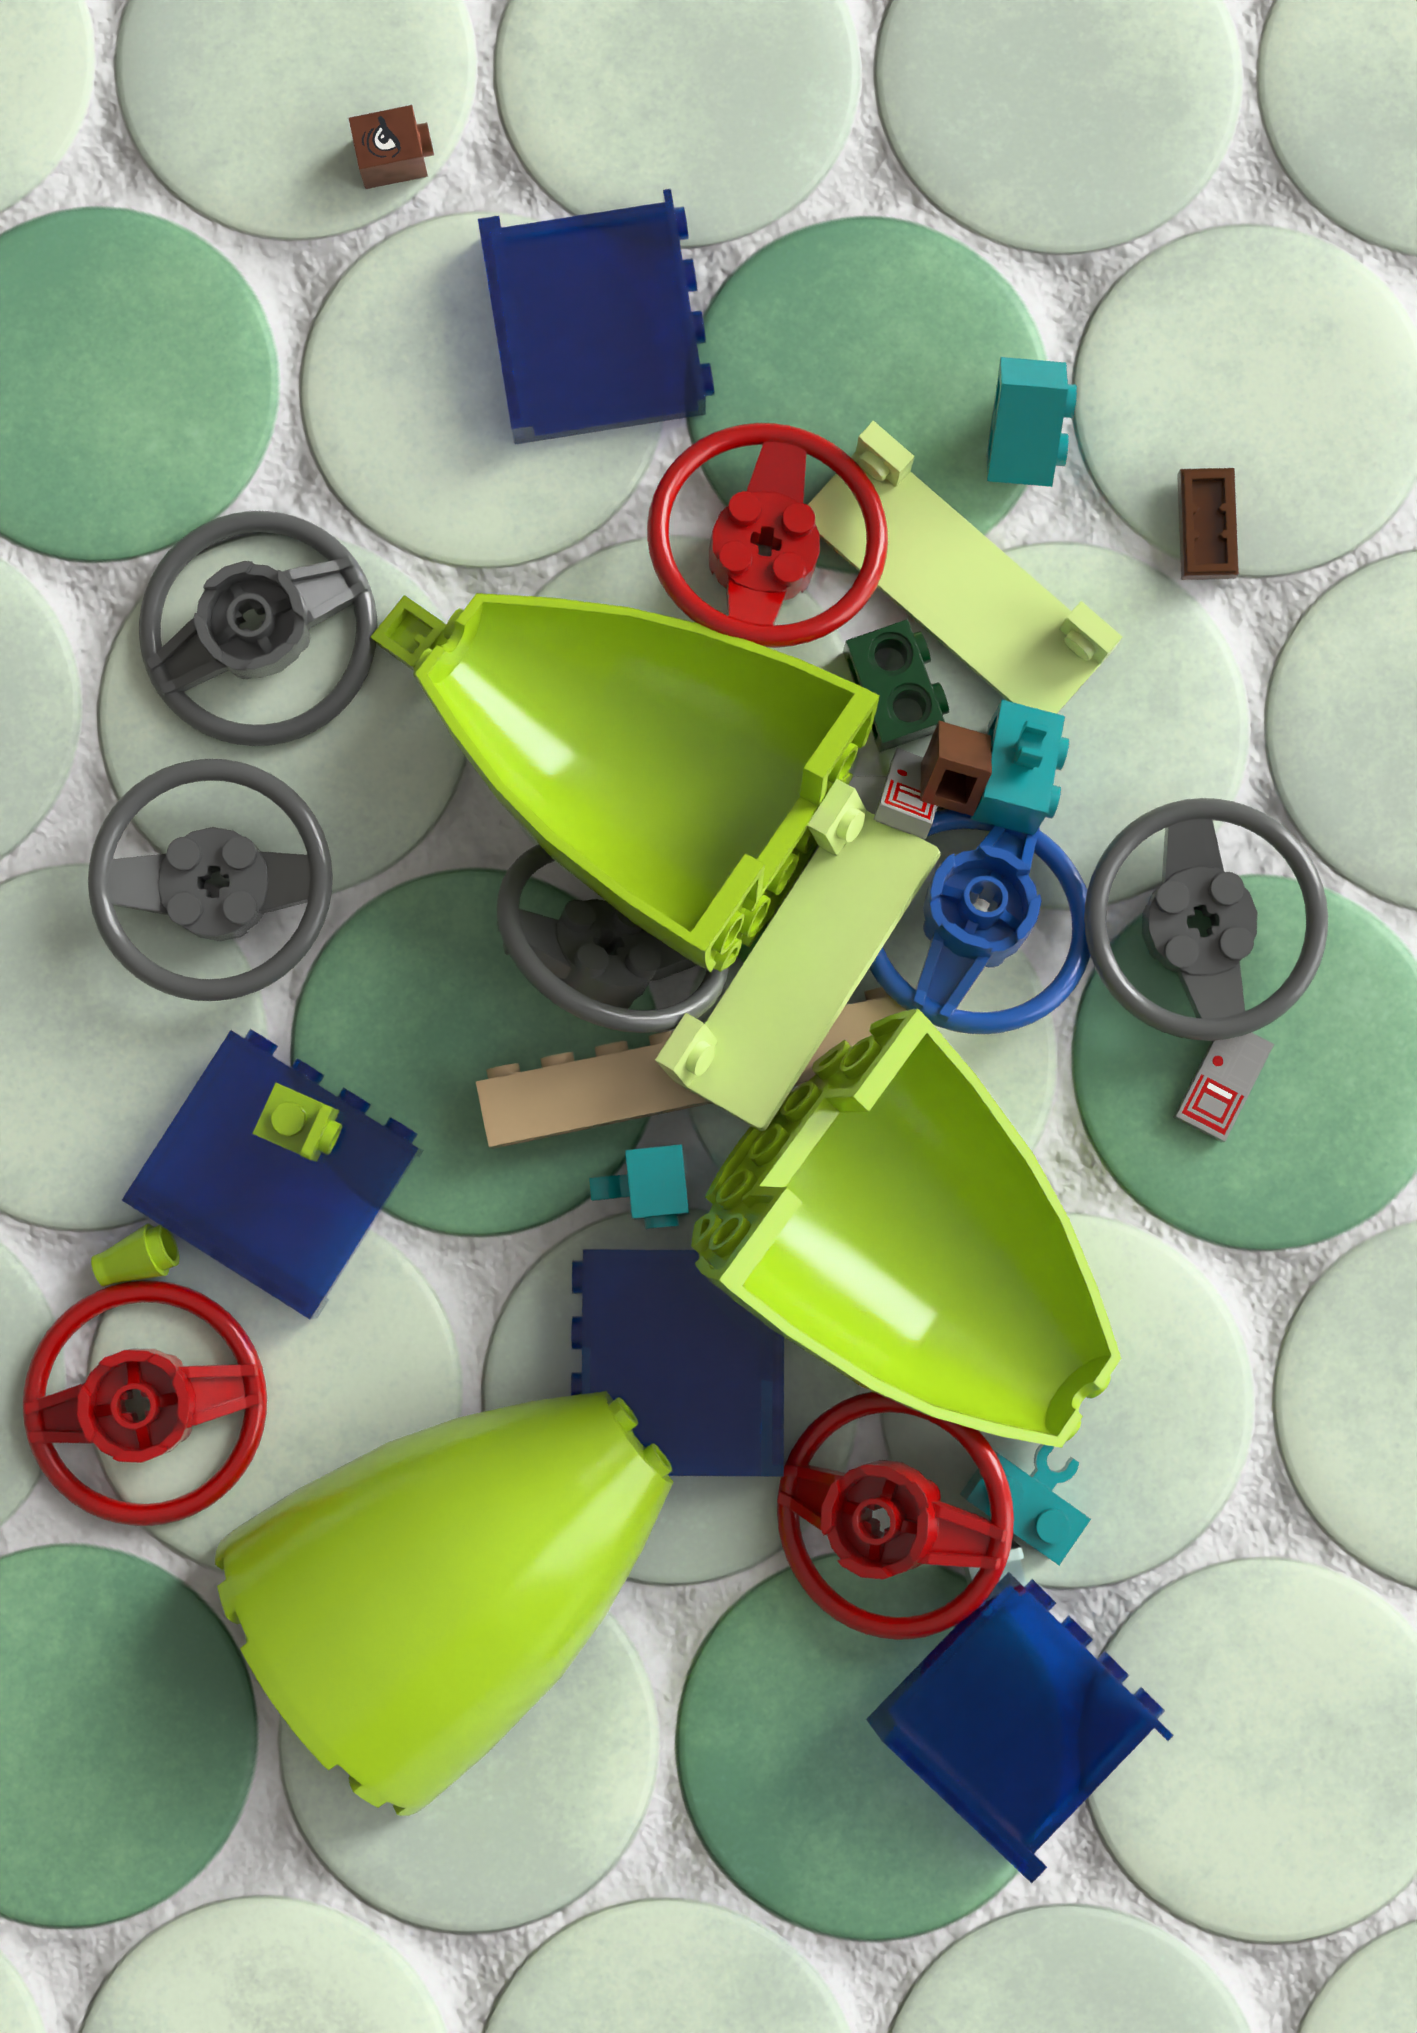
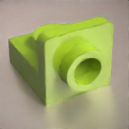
M404 595L371 635V638L382 649L414 671L419 657L426 649H434L436 645L442 647L446 644L448 639L444 637V631L447 624Z
M275 1082L252 1134L295 1152L306 1159L317 1162L321 1152L329 1155L336 1144L342 1129V1124L335 1121L340 1110Z

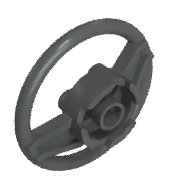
M245 511L233 513L209 521L188 533L167 552L158 564L144 593L140 610L139 642L141 655L151 683L159 696L181 720L194 729L220 741L237 745L269 746L300 739L328 724L350 704L368 675L376 649V642L371 638V635L377 629V612L371 587L360 565L348 549L327 531L309 521L280 512ZM274 533L299 540L311 546L328 560V562L285 571H277L268 565H258L252 561H242L224 566L205 582L203 586L205 590L198 601L197 613H194V618L162 647L161 618L168 592L182 569L197 554L212 544L240 534ZM353 604L356 618V635L352 656L347 669L334 689L322 701L303 714L277 723L243 724L223 719L206 711L186 695L185 691L227 671H231L240 679L263 678L282 672L297 660L301 652L308 647L310 643L309 629ZM254 609L258 615L266 614L265 620L261 621L262 626L254 631H251L249 628L240 629V624L246 622L243 614L248 610Z
M199 759L177 763L147 776L134 785L121 797L104 820L92 848L88 871V891L92 914L99 933L114 957L131 974L150 987L178 998L194 1001H221L243 997L273 984L293 969L310 950L324 925L329 910L333 881L332 861L324 832L316 816L305 801L285 782L271 773L246 763L226 759ZM198 781L236 783L266 796L278 805L291 819L307 851V855L262 852L250 839L233 830L210 827L192 831L184 837L176 838L169 844L166 854L113 859L117 844L124 830L144 806L170 789ZM220 871L222 877L229 878V887L220 888L219 897L210 898L211 892L204 889L205 881L211 879L212 873ZM307 903L298 928L284 947L272 958L245 973L219 979L186 977L173 973L152 962L130 941L114 910V906L169 915L173 922L200 938L225 941L247 934V930L258 924L264 913Z
M1195 798L1171 802L1141 815L1127 825L1112 840L1100 857L1090 879L1085 901L1084 925L1089 953L1097 973L1111 995L1128 1012L1161 1032L1191 1040L1214 1041L1235 1038L1257 1031L1285 1014L1300 999L1314 979L1324 954L1328 934V909L1324 887L1312 859L1301 843L1285 827L1265 813L1244 804L1215 798ZM1213 820L1241 826L1272 845L1293 871L1305 904V937L1295 967L1277 991L1262 1003L1245 1011L1240 960L1248 956L1253 949L1254 939L1257 935L1258 912L1250 892L1244 887L1242 879L1233 872H1224ZM1164 828L1162 884L1152 893L1142 913V936L1149 954L1154 959H1157L1166 969L1177 973V976H1179L1196 1018L1168 1011L1142 995L1121 971L1112 952L1107 933L1108 898L1118 870L1138 845ZM1194 910H1200L1204 916L1210 918L1212 927L1206 929L1208 937H1200V932L1197 928H1188L1187 918L1195 916Z
M539 844L524 852L506 872L497 899V926L503 939L504 952L506 955H510L520 972L541 994L563 1010L580 1019L605 1028L624 1032L651 1033L675 1029L685 1013L697 1019L721 995L726 984L729 967L721 972L714 968L712 972L706 970L704 979L698 989L687 999L673 1006L656 1010L628 1009L635 999L643 995L650 981L666 978L697 966V964L634 924L604 900H571L565 905L559 920L519 909L520 897L529 878L540 868L555 861Z

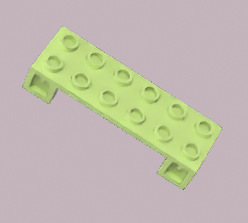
M872 421L859 435L856 451L851 458L857 462L869 477L879 495L885 512L888 528V550L884 571L877 588L1007 701L1057 714L1112 653L1122 639V636L1082 601L1072 611L1068 609L911 472L914 455L876 422ZM835 474L808 506L815 513V524L819 531V537L860 572L866 550L864 518L855 496L845 482Z
M836 779L807 825L819 846L711 1015L704 1024L702 1021L685 1013L655 1059L674 1082L759 1131H765L941 856L937 846L913 834H908L874 820L875 815L866 810L856 789Z

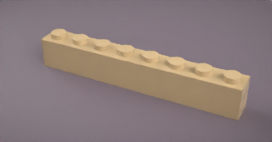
M882 987L865 991L866 1001L845 1005L794 1086H799L816 1075L812 1070L813 1063L837 1044L846 1040L851 1046L855 1045L863 1038L872 1035L869 1032L872 1023L892 1014L906 1011V1009L894 1001ZM674 1030L649 1036L650 1046L629 1050L627 1041L604 1044L595 1047L596 1057L575 1061L573 1052L561 1053L541 1058L542 1068L520 1072L519 1063L502 1065L487 1069L488 1079L476 1081L488 1146L492 1149L712 1103L674 1082L655 1061Z

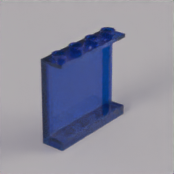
M671 189L663 190L662 203L501 228L499 216L478 219L510 424L515 445L706 415V397L715 395L710 362L700 364L697 344L706 343L705 328L701 310L691 312L688 292L697 291L693 258H682L680 241L689 239L684 206L674 208Z
M250 1029L246 1036L243 1037L230 1030L124 1195L122 1201L310 1320L316 1319L329 1301L327 1298L328 1294L416 1156L420 1157L424 1150L413 1144L418 1133L392 1117H389L385 1125L366 1114L371 1106L370 1103L344 1087L338 1096L320 1085L325 1075L296 1058L292 1066L273 1055L278 1045L256 1031ZM275 1082L340 1110L335 1121L342 1124V1129L329 1155L321 1152L317 1162L252 1134Z
M583 1249V1260L572 1261V1294H582V1316H572L571 1347L572 1350H582V1372L571 1373V1396L607 1391L613 1400L618 1397L623 1399L631 1408L639 1423L632 1429L633 1433L645 1448L654 1443L661 1449L673 1469L668 1474L669 1476L784 1477V1337L770 1329L711 1283L695 1266V1262L700 1259L699 1253L696 1250Z
M1008 1572L996 1584L983 1604L968 1618L957 1624L866 1720L886 1746L1026 1879L1033 1883L1047 1868L1036 1851L1154 1728L1167 1741L1174 1735L1158 1720L1165 1710L1142 1687L1132 1694L1122 1684L1130 1675L1106 1651L1096 1658L1086 1649L1093 1639L1069 1615L1060 1623L1049 1612L1057 1603L1033 1579L1023 1586Z

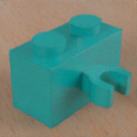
M1000 357L986 453L987 481L1053 486L1056 466L1065 467L1068 454L1069 435L1061 433L1063 419L1073 418L1077 397V385L1068 384L1066 362Z
M1001 700L987 728V735H991L992 774L974 815L971 816V820L1034 835L1045 817L1050 819L1054 817L1061 795V787L1053 785L1055 772L1063 768L1069 749V739L1062 737L1065 716Z
M682 1144L625 1150L628 1174L589 1178L591 1201L630 1197L632 1219H644L645 1229L679 1226L678 1215L689 1214Z
M1040 1444L1034 1454L1035 1469L1031 1475H1028L995 1451L1004 1469L1012 1496L1014 1512L1013 1533L1060 1566L1091 1520V1518L1052 1492L1057 1483L1066 1482L1075 1475L1079 1462L1070 1457L1062 1469L1053 1471L1047 1465V1457L1054 1449V1446ZM977 1469L960 1495L991 1517L987 1489L979 1469Z

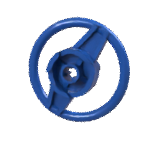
M938 810L935 812L933 824L927 837L936 833L957 829H977L989 831V833L976 850L963 851L956 856L955 853L949 855L936 870L930 882L923 905L925 918L923 931L931 942L916 989L894 968L883 947L869 970L884 991L906 1010L919 1009L933 1025L940 1028L967 1034H996L1030 1025L1059 1007L1076 988L1086 970L1090 959L1084 925L1086 885L1067 854L1049 836L1040 831V828H1038L1034 835L971 820L970 815L953 810ZM1035 853L1054 873L1062 886L1069 904L1072 919V937L1066 960L1054 980L1041 993L1023 1004L992 1012L957 1009L983 969L985 967H997L1003 963L1005 958L1015 954L1028 938L1037 922L1042 901L1040 894L1037 896L1036 886L1029 877ZM979 898L984 899L990 903L987 909L989 912L980 911L973 904Z

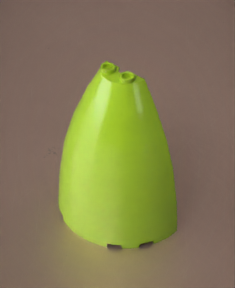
M476 593L464 610L461 608L457 609L448 620L444 631V637L448 639L446 644L442 647L436 645L434 649H426L419 657L413 672V676L417 679L457 746L497 800L556 862L634 924L709 972H712L713 968L720 972L728 968L735 962L742 944L748 947L753 944L774 917L818 847L807 825L836 779L849 785L853 777L849 770L856 758L858 747H864L867 742L879 701V695L801 659L742 638L718 633L699 623L630 607L553 597Z
M919 1009L892 1014L870 1025L869 1032L872 1034L871 1036L863 1038L853 1046L846 1040H843L817 1059L812 1066V1070L816 1075L793 1091H790L765 1131H759L750 1126L716 1174L705 1195V1198L712 1203L709 1213L703 1215L695 1222L691 1247L699 1253L700 1258L695 1262V1266L711 1283L770 1329L861 1387L931 1417L996 1436L1062 1448L1065 1442L1070 1440L1081 1426L1083 1416L1079 1413V1407L1086 1397L1091 1399L1099 1396L1108 1387L1111 1374L1122 1359L1098 1286L1070 1219L1035 1155L977 1075Z
M607 1391L536 1400L458 1417L387 1442L306 1484L243 1523L220 1541L216 1549L215 1565L221 1570L224 1569L226 1578L217 1586L220 1601L226 1618L235 1624H241L245 1632L247 1643L240 1650L254 1676L279 1714L306 1748L328 1771L336 1765L343 1768L349 1774L348 1779L352 1791L366 1802L377 1808L386 1802L394 1804L393 1808L399 1816H410L430 1804L481 1760L555 1685L607 1615L639 1558L674 1482L668 1475L673 1471L672 1466L661 1449L654 1443L645 1448L633 1433L632 1429L639 1423L635 1414L623 1399L618 1397L613 1400Z

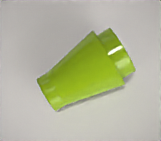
M147 1223L104 1252L93 1255L91 1265L95 1278L101 1286L105 1287L118 1282L166 1276L170 1268L179 1264L180 1257L177 1243L169 1228L164 1224L154 1227Z

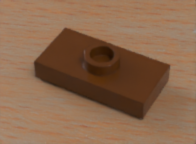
M1235 468L1180 469L1177 474L1181 580L1235 579L1239 575Z

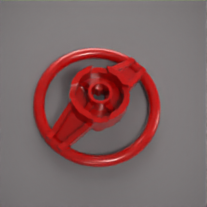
M750 423L714 432L698 440L674 460L659 481L651 500L647 520V542L653 568L661 585L676 606L691 620L721 634L742 638L767 648H780L805 644L822 638L849 622L864 607L877 588L884 571L888 550V528L885 512L874 485L857 462L845 451L827 439L801 428L776 423ZM762 445L747 491L738 492L732 496L729 505L720 512L712 530L709 545V569L712 575L714 573L718 582L726 589L727 615L704 602L689 587L680 574L670 547V514L677 494L684 482L701 465L711 458L732 449ZM807 454L832 469L855 496L865 522V556L853 585L836 604L807 620L792 624L774 625L783 602L794 598L800 591L803 593L808 588L820 554V537L815 524V513L810 506L803 503ZM757 545L771 547L770 556L758 554L759 548Z
M141 1280L112 1285L88 1295L71 1306L54 1322L39 1343L31 1360L23 1391V1417L27 1439L40 1469L59 1493L85 1512L110 1522L130 1526H154L180 1521L203 1511L221 1499L234 1487L252 1462L263 1435L267 1415V1390L263 1367L253 1343L242 1326L227 1310L204 1294L185 1286L163 1281ZM160 1303L194 1314L210 1325L224 1339L237 1361V1364L183 1366L178 1357L165 1354L156 1349H127L103 1358L98 1363L99 1365L89 1373L85 1383L46 1396L48 1379L54 1362L71 1336L92 1318L105 1311L127 1304ZM133 1389L140 1390L142 1397L148 1398L150 1401V1410L145 1411L146 1418L144 1420H139L136 1412H127L126 1400L134 1398ZM245 1409L238 1440L221 1468L197 1489L178 1498L159 1503L123 1502L94 1491L81 1482L67 1468L53 1443H94L101 1452L112 1456V1459L118 1462L142 1463L171 1452L180 1442L189 1437L192 1426Z
M873 1391L847 1398L835 1404L818 1416L806 1428L792 1448L784 1465L777 1496V1521L781 1544L788 1564L801 1587L824 1612L836 1621L853 1630L878 1638L894 1640L918 1639L941 1633L956 1626L975 1612L991 1594L1004 1571L1011 1550L1014 1512L1009 1483L995 1451L981 1432L922 1414ZM877 1413H904L917 1416L941 1427L952 1435L969 1453L977 1465L987 1489L991 1520L941 1502L938 1486L933 1481L926 1479L920 1471L903 1462L878 1460L851 1469L847 1473L809 1464L823 1442L839 1428L853 1420ZM884 1508L890 1517V1527L885 1528L884 1532L880 1531V1521L872 1518L873 1511ZM799 1516L821 1530L823 1536H828L831 1548L840 1558L837 1561L843 1568L862 1578L883 1580L917 1568L922 1564L979 1568L973 1580L957 1597L933 1611L909 1617H891L875 1614L847 1601L830 1587L820 1575L807 1552L802 1537Z

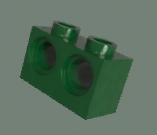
M908 619L845 641L843 654L853 682L879 695L877 710L871 727L879 753L932 735L938 722H945L943 715L949 713L946 695L939 682L931 684L924 665L931 662L926 640L921 631L912 632ZM882 648H893L902 655L904 665L895 671L884 670L877 664L874 654ZM902 698L913 699L920 705L922 717L914 722L902 721L895 715L893 704Z

